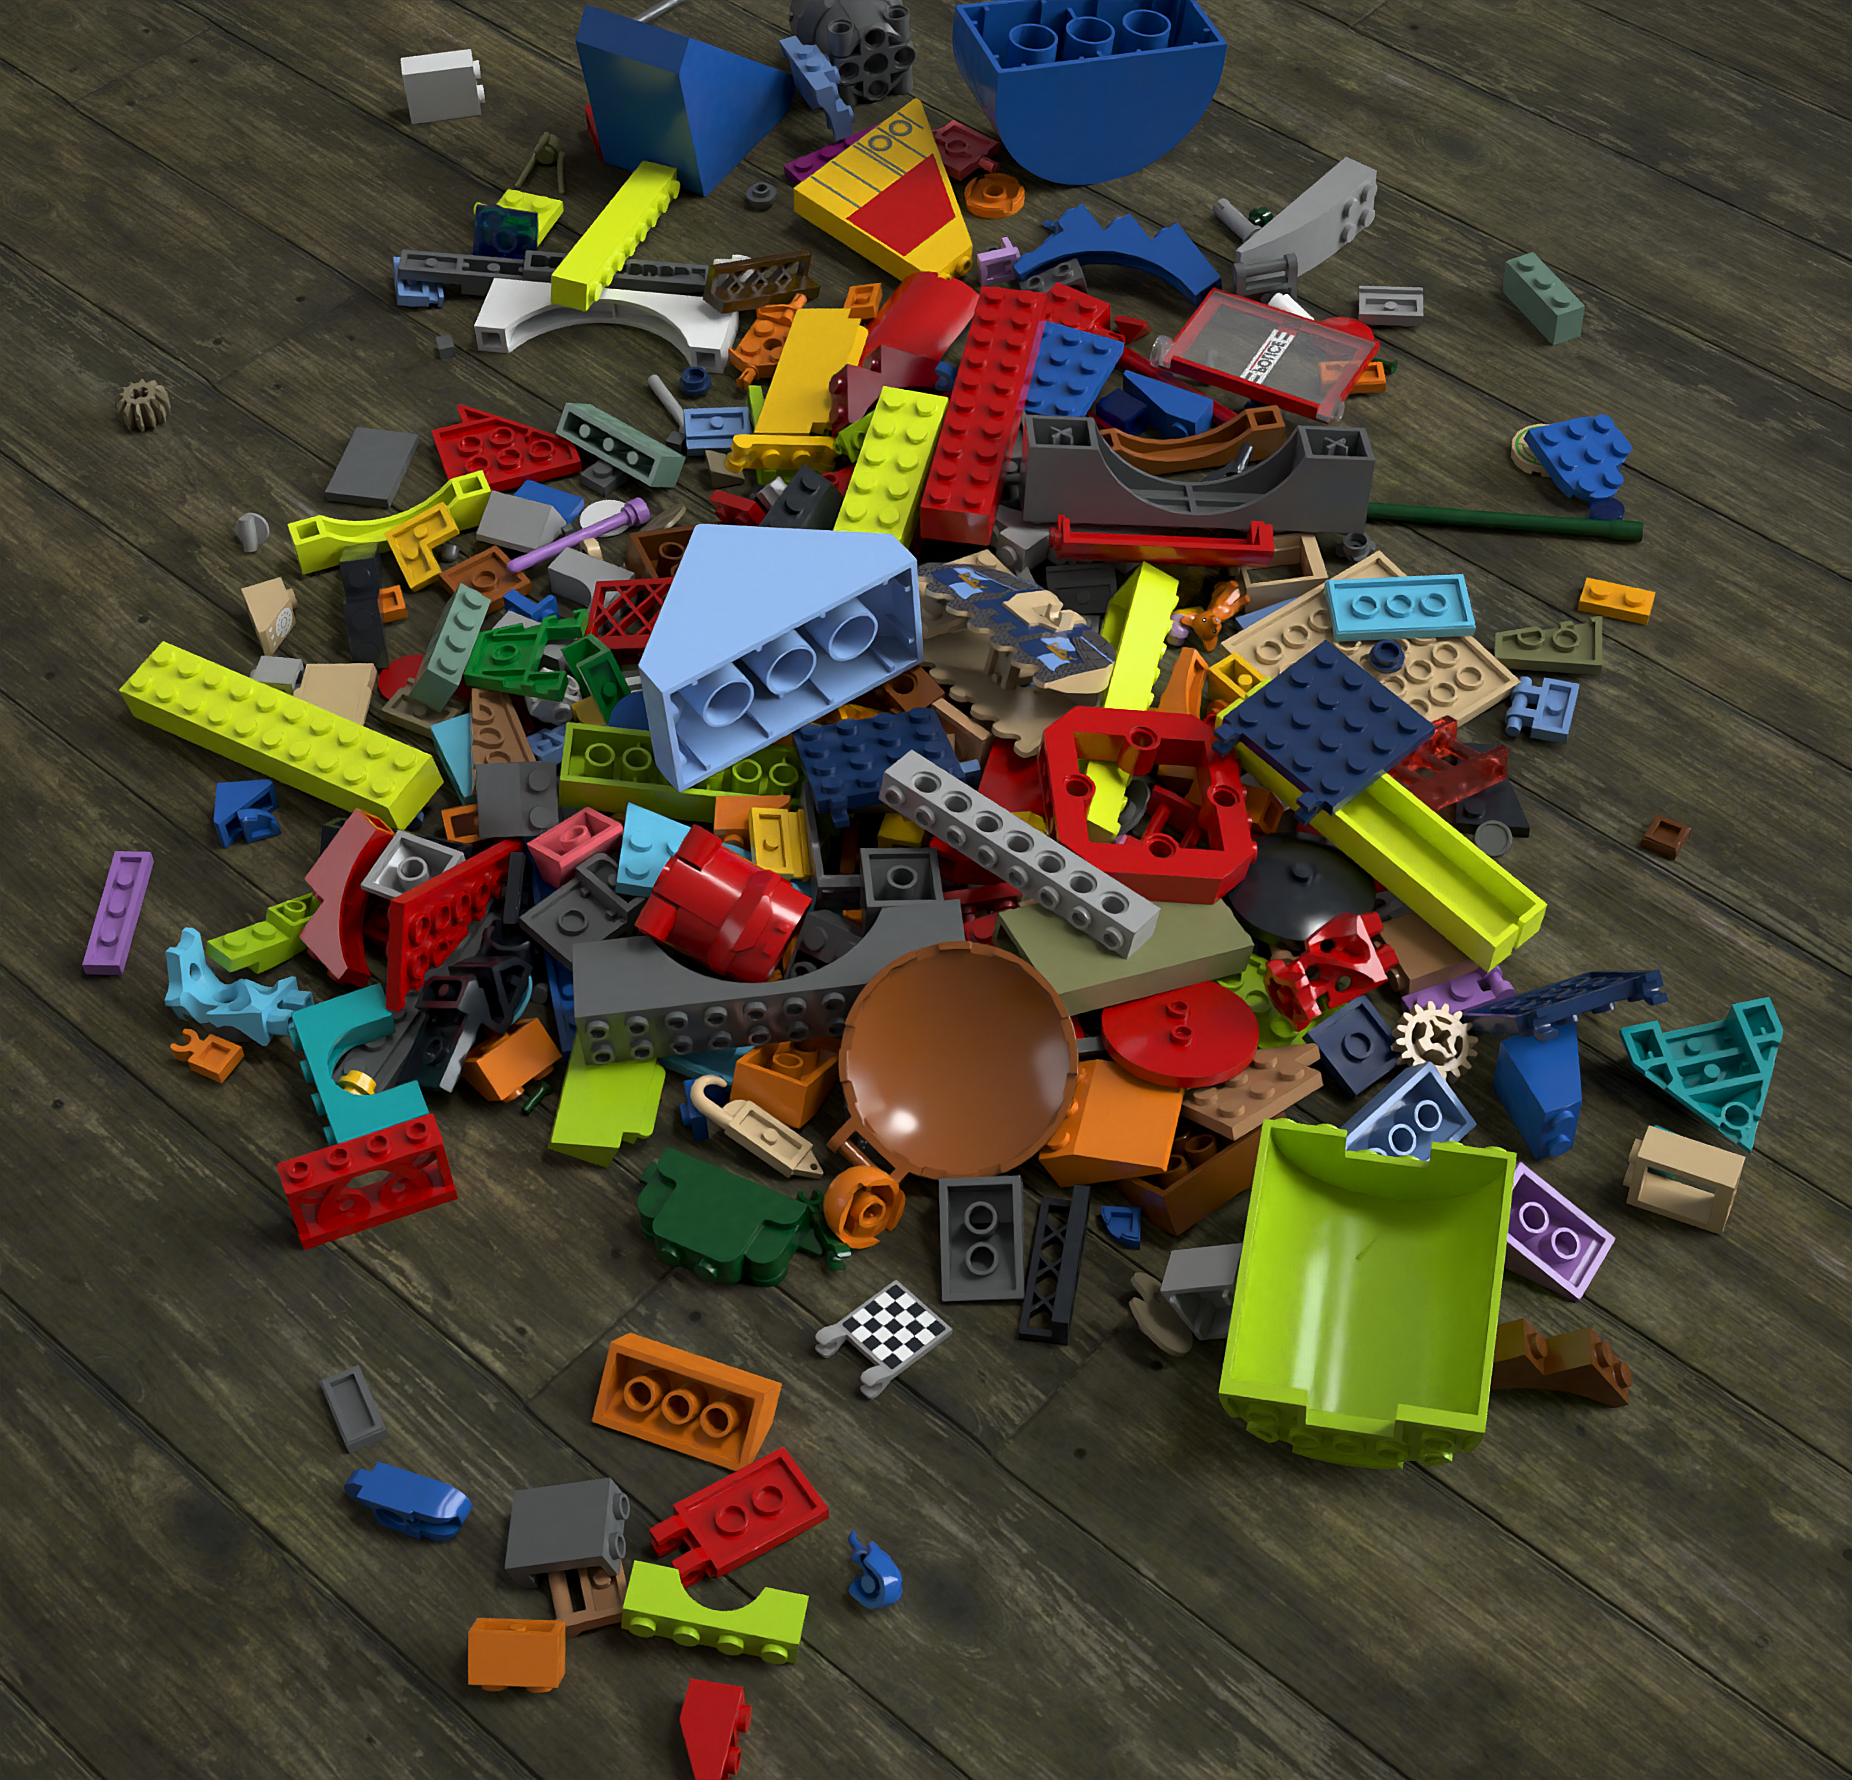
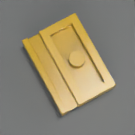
M751 807L748 813L752 863L764 870L770 869L787 881L801 879V882H807L811 873L804 810L788 812V809Z

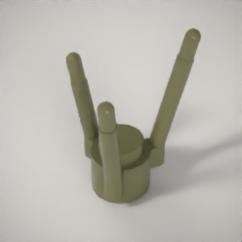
M544 132L539 138L533 150L534 153L531 160L515 183L516 188L521 187L538 161L546 165L556 161L559 194L564 195V159L566 155L560 151L562 144L557 136Z

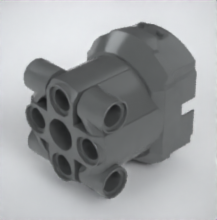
M792 0L788 16L791 28L789 31L790 36H796L802 45L816 44L823 54L826 53L828 55L831 66H836L841 79V83L837 84L838 93L846 106L855 107L859 102V98L862 100L879 101L890 92L896 95H903L912 91V65L916 53L910 38V12L903 5L902 0Z

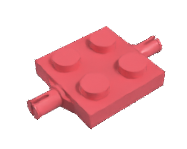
M952 120L942 128L931 130L947 175L961 181L978 168H982L990 173H997L999 171L1000 163L991 159L999 152L998 141L955 120Z

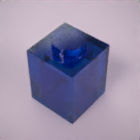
M1117 388L1096 403V416L1114 428L1137 437L1147 430V405L1123 390Z

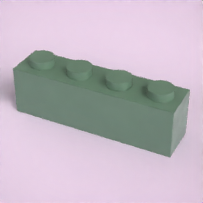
M566 403L556 433L651 487H675L686 458L591 404Z
M460 583L442 610L409 696L439 712L443 709L459 686L491 599Z

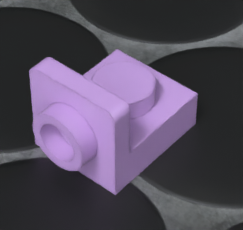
M1008 237L1001 238V249L977 254L978 281L981 286L1016 279L1013 265L1016 264L1020 253L1017 247L1012 246Z

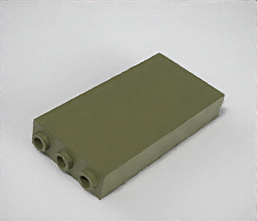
M1219 899L1213 905L1150 901L1161 908L1153 935L1128 959L1108 949L1104 944L1084 931L1077 929L1070 922L1050 909L1043 907L1040 903L999 912L991 938L996 947L1018 956L1039 971L1061 997L1070 1016L1194 985L1207 980L1245 972L1254 948L1250 935L1243 930L1233 916L1231 909L1225 905L1222 899Z

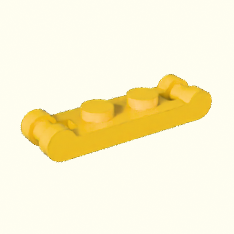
M739 434L733 437L730 445L732 452L727 454L724 467L730 472L740 473L743 469L799 470L805 464L812 470H817L824 474L827 472L833 473L836 466L835 457L840 455L833 449L835 437Z

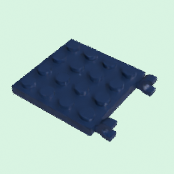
M1324 640L1223 717L1222 725L1214 730V736L1218 740L1212 744L1211 749L1220 757H1224L1234 746L1242 742L1304 793L1296 800V804L1300 808L1294 812L1293 817L1305 826L1321 810L1326 811L1331 816L1430 739L1434 735L1436 726L1334 645Z
M917 707L909 712L898 714L880 713L873 718L860 720L843 719L838 723L822 726L810 724L792 732V743L818 814L830 812L835 828L850 826L846 809L884 803L879 800L884 772L910 750L920 754L966 784V776L934 708Z
M1592 970L1463 1012L1459 1021L1462 1024L1472 1023L1473 1026L1470 1030H1474L1475 1035L1489 1033L1490 1036L1504 1034L1505 1037L1520 1035V1038L1535 1035L1539 1041L1546 1042L1559 1037L1558 1030L1553 1029L1550 1024L1556 1023V1026L1574 1023L1580 1020L1579 1013L1592 1011V1014L1607 1012L1616 1008L1614 1002L1625 999L1628 1002L1644 999L1651 1006L1669 1000L1667 993H1662L1658 988L1664 986L1660 970Z

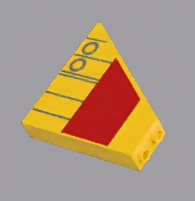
M918 98L913 99L793 188L794 212L902 282L907 276L923 271L938 272V277L950 280L952 277L958 279L966 275L972 268L973 244L921 100Z

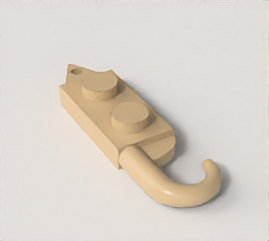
M706 1075L694 1081L690 1091L693 1105L700 1113L725 1129L724 1133L787 1178H790L791 1175L821 1179L823 1170L811 1151L813 1144L750 1100H734L727 1103L723 1108L709 1100L704 1095V1088L708 1085L726 1087L727 1082L724 1079L714 1075Z

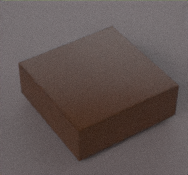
M1656 814L1642 837L1640 847L1675 860L1690 836L1691 827Z

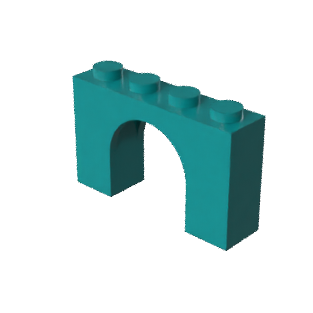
M381 983L291 1013L295 1027L288 1029L294 1050L303 1049L306 1060L299 1063L306 1083L314 1082L318 1092L311 1094L318 1116L326 1114L330 1124L323 1127L329 1147L429 1114L417 1080L377 1094L357 1095L343 1090L332 1079L336 1063L348 1050L360 1044L396 1033L391 1010L386 1009V997Z

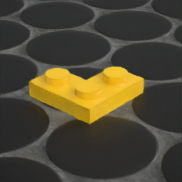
M444 502L431 507L384 533L408 585L414 593L439 580L438 574L442 571L431 549L460 534Z

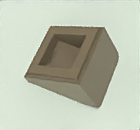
M706 450V465L713 489L745 483L743 471L733 473L724 467L726 454Z

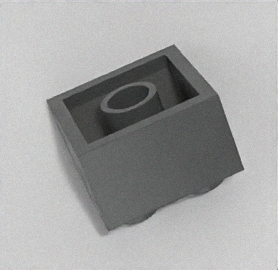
M556 761L475 764L479 838L540 836L559 824Z
M936 847L860 848V910L864 937L876 922L882 908L944 901Z

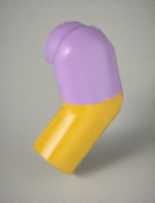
M1201 606L1172 612L1170 620L1173 621V624L1166 636V641L1172 646H1181L1189 634L1190 627L1181 624L1180 619L1191 612L1199 614L1204 609Z

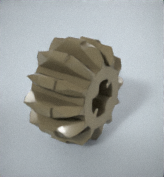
M143 379L135 384L129 382V386L119 388V394L114 397L117 417L122 425L128 426L129 430L140 428L143 432L148 427L156 429V424L165 423L166 416L171 414L167 391L163 386L157 385L155 380L148 383Z

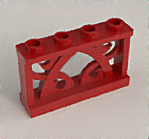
M427 1114L277 1164V1170L304 1250L458 1199L443 1139L433 1114ZM376 1170L391 1172L382 1181L358 1189L345 1188L355 1177ZM300 1204H309L303 1207L300 1206Z

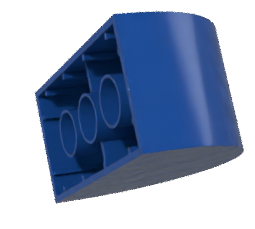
M996 0L955 5L952 43L958 70L1011 156L1026 170L1040 178L1067 185L1098 184L1125 177L1155 162L1175 147L1192 130L1208 108L1221 78L1227 50V42L1196 0Z

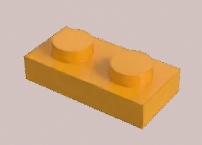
M1586 578L1579 600L1578 611L1647 625L1655 592Z

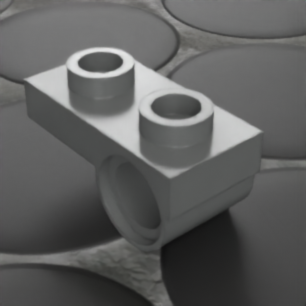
M1077 258L1061 263L1052 269L1034 275L1019 283L1023 291L1030 290L1047 293L1059 282L1087 294V284Z

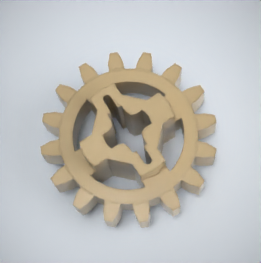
M1428 1001L1423 1009L1418 1004L1414 1005L1409 1013L1405 1012L1397 1021L1399 1025L1392 1031V1036L1397 1038V1040L1391 1046V1050L1401 1052L1402 1054L1396 1061L1397 1065L1407 1063L1411 1067L1431 1061L1445 1081L1447 1079L1451 1084L1455 1083L1461 1075H1465L1472 1067L1470 1063L1478 1054L1475 1050L1471 1049L1478 1042V1038L1468 1036L1467 1034L1473 1026L1472 1023L1462 1024L1459 1021L1462 1012L1458 1011L1454 1015L1449 1014V1005L1446 1003L1439 1010H1436L1433 1001ZM1411 1036H1413V1038L1415 1039V1043L1413 1045Z

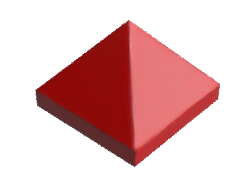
M1121 315L1114 317V322L1121 334L1125 336L1127 345L1150 333L1151 328L1145 320Z

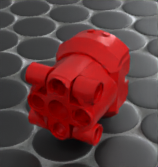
M693 824L675 855L670 857L652 888V893L641 910L634 926L644 935H650L654 941L665 947H672L726 981L736 983H767L811 908L812 898L793 888L792 884L770 869L764 870L722 845L723 840L704 828Z

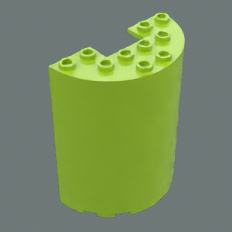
M1287 1118L1263 1119L1219 1387V1399L1224 1410L1231 1418L1240 1416L1247 1422L1246 1430L1268 1443L1280 1439L1292 1444V1452L1295 1454L1339 1465L1398 1470L1403 1469L1405 1461L1418 1460L1422 1465L1431 1467L1452 1462L1453 1453L1460 1450L1467 1454L1471 1453L1482 1442L1486 1429L1517 1153L1507 1152L1500 1147L1494 1146L1477 1148L1464 1146L1456 1141H1444L1442 1143L1432 1141L1430 1160L1422 1161L1410 1155L1393 1157L1378 1155L1371 1150L1348 1151L1346 1150L1347 1130L1338 1129L1330 1124H1318L1315 1126L1296 1123ZM1378 1236L1361 1261L1355 1258Z

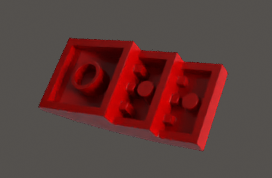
M995 736L977 792L1010 813L1031 811L1041 816L1045 823L1037 754L1027 758L1020 757L1013 750L1015 742L1018 740Z

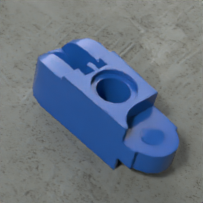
M377 1462L372 1472L364 1469L354 1470L344 1485L348 1495L372 1510L379 1525L419 1540L423 1537L436 1542H446L452 1539L463 1526L472 1510L470 1500L453 1486L381 1462Z

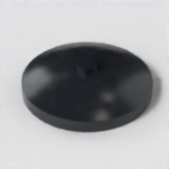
M1286 831L1270 833L1252 839V841L1257 843L1255 863H1250L1245 879L1223 896L1225 905L1231 909L1233 916L1241 927L1255 938L1283 949L1306 951L1304 941L1336 915L1344 912L1357 915L1373 912L1376 887L1373 877L1326 837L1312 833ZM1332 939L1322 941L1320 944L1321 950L1335 947Z

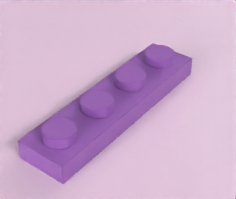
M114 852L82 964L85 974L123 975L154 863L151 852Z

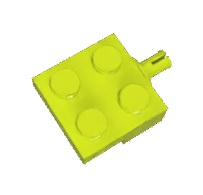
M511 189L505 192L496 205L491 206L477 202L474 206L475 215L487 217L481 224L484 244L511 251L517 243L538 247L564 211L563 201Z

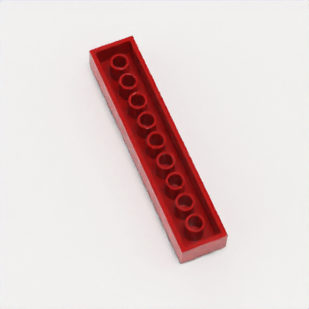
M981 287L920 506L921 538L989 546L1046 325V293L1000 287Z

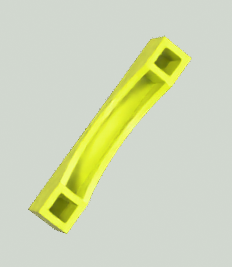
M481 470L450 479L439 491L424 502L390 517L368 521H346L318 515L290 523L288 528L302 574L305 575L340 565L339 562L345 546L378 542L380 553L392 550L384 535L385 532L441 502H444L448 507L459 531L479 526L491 495V489Z

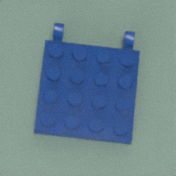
M1046 320L1024 407L1026 415L1085 417L1123 354L1124 342ZM940 361L935 369V374L940 376L935 384V389L953 391L958 372L952 365Z

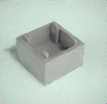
M1243 1243L1173 1250L1171 1252L1160 1292L1199 1340L1228 1338Z

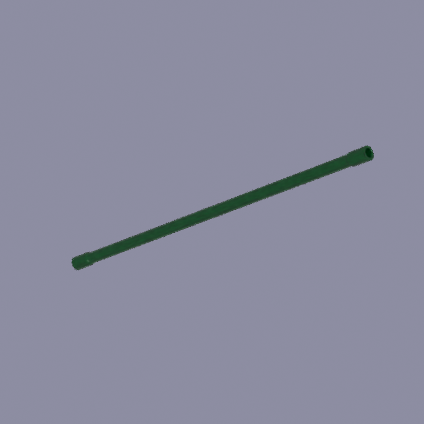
M1369 502L1366 519L1606 537L1611 540L1636 542L1642 541L1644 527L1643 521L1618 519L1608 521Z

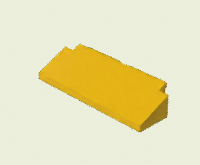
M797 309L753 435L809 436L810 431L823 435L825 429L832 430V423L829 421L831 410L830 379L846 364L858 366L868 336V330L859 325L861 318L848 319L851 309Z

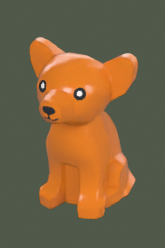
M1234 580L1219 582L1214 586V591L1211 594L1212 599L1206 611L1199 614L1191 612L1180 619L1181 624L1193 628L1194 632L1202 639L1207 652H1211L1216 647L1217 635L1222 627L1221 623L1234 616L1250 602L1249 596L1241 594L1237 589L1239 584Z

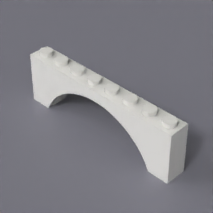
M494 278L475 322L474 329L479 351L510 353L529 339L566 326L586 323L628 325L650 331L671 342L686 357L690 367H701L708 373L723 374L729 358L728 348L733 346L740 323L738 311L721 314L706 303L703 297L604 288L599 300L594 301L585 312L551 303V283Z

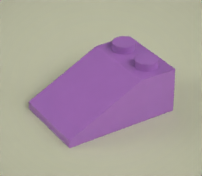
M1519 1162L1515 1166L1504 1268L1577 1302L1581 1299L1616 1238L1522 1162Z

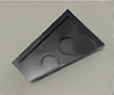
M1457 742L1454 828L1460 833L1475 834L1482 823L1496 820L1508 826L1512 837L1529 838L1530 826L1494 744Z

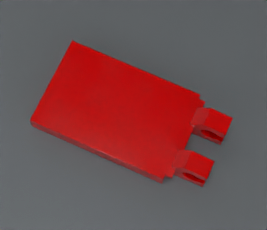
M782 1447L673 1505L674 1516L649 1529V1534L652 1537L650 1547L657 1557L660 1558L677 1550L685 1542L690 1551L671 1561V1567L678 1569L681 1583L685 1589L700 1582L705 1574L709 1578L716 1576L718 1579L829 1518V1508L787 1450Z

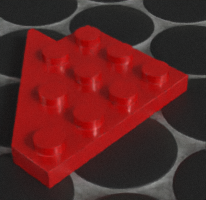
M462 404L457 405L461 423L431 430L447 481L482 470L491 492L492 490L500 492L520 487L527 479L540 482L583 471L575 444L566 438Z

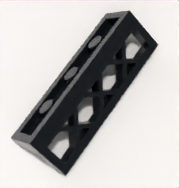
M1074 1184L1072 1200L1042 1197L1018 1332L1019 1340L1068 1346L1090 1214V1186ZM1049 1211L1068 1213V1223L1057 1230L1048 1220ZM1057 1242L1063 1249V1254L1060 1259L1051 1264L1042 1254V1250ZM1040 1264H1041V1266H1042L1044 1269H1042V1270L1039 1271V1267H1040ZM1051 1276L1057 1282V1290L1045 1298L1036 1288V1285ZM1034 1298H1035V1300L1038 1302V1303L1035 1304V1305H1033ZM1044 1310L1052 1318L1051 1330L1029 1327L1030 1319Z

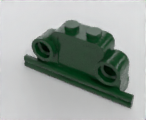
M670 1147L666 1148L658 1160V1164L651 1161L639 1178V1182L646 1185L637 1200L639 1227L642 1235L656 1243L657 1253L665 1263L670 1266H681L689 1269L706 1281H717L721 1284L730 1285L739 1282L745 1275L749 1282L758 1287H772L781 1283L786 1278L789 1271L788 1263L797 1249L819 1258L825 1255L826 1249L821 1239L815 1235V1229L811 1228L809 1207L806 1203Z

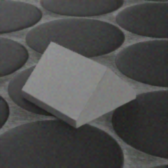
M492 490L476 533V540L529 553L550 544L562 534L561 527L566 525V521L551 505Z

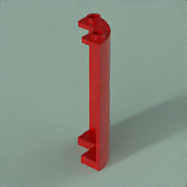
M923 271L907 276L878 311L876 318H873L865 327L868 330V336L857 367L862 368L865 357L879 345H885L939 361L974 316V309L976 308L979 294L954 277L950 280L938 277V272ZM877 404L870 406L865 416L874 411Z
M1058 515L1056 527H1050L1049 548H1053V551H1056L1058 560L1142 563L1145 561L1153 564L1268 568L1275 552L1272 524H1265V521H1251L1247 539L1070 532V518H1065V515Z

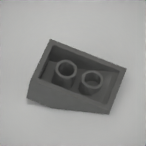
M1021 1176L939 1179L942 1302L1024 1299V1197Z

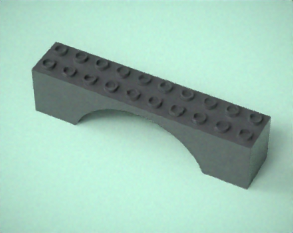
M1025 415L1018 489L1022 520L1030 521L1034 524L1057 522L1058 515H1065V518H1070V525L1072 526L1090 523L1099 524L1104 527H1111L1117 524L1132 525L1137 528H1147L1149 526H1166L1170 529L1198 527L1208 531L1225 528L1248 532L1251 521H1265V524H1272L1273 533L1285 531H1301L1308 534L1333 532L1348 536L1353 533L1364 534L1376 460L1365 428L1297 425L1288 440L1277 451L1258 465L1231 477L1206 482L1172 481L1148 474L1123 460L1104 440L1093 417Z
M960 899L882 908L870 931L845 955L811 973L776 982L736 983L706 977L685 968L668 957L655 944L650 935L572 944L574 1018L585 1064L605 1065L611 1062L626 1060H646L652 1057L681 1056L703 1051H723L737 1047L764 1046L766 1044L788 1041L800 1042L806 1039L841 1037L844 1033L847 1016L855 1000L868 982L882 968L912 950L935 945L939 942L965 941Z

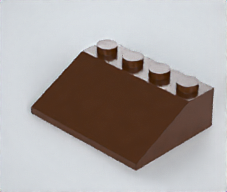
M1281 1111L1270 1118V1120L1287 1117L1285 1112ZM1179 1115L1166 1173L1108 1182L1134 1207H1140L1141 1214L1153 1225L1175 1236H1179L1181 1233L1192 1229L1194 1224L1211 1212L1222 1208L1227 1201L1241 1191L1253 1186L1263 1123L1234 1141Z

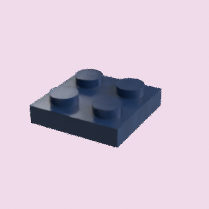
M1364 994L1352 1000L1302 1037L1306 1044L1314 1043L1318 1045L1321 1058L1319 1061L1350 1100L1397 1067L1396 1061L1402 1055L1401 1052L1391 1050V1046L1397 1038L1392 1036V1029Z

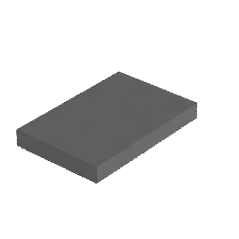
M357 427L325 491L327 501L390 508L420 444L419 435Z

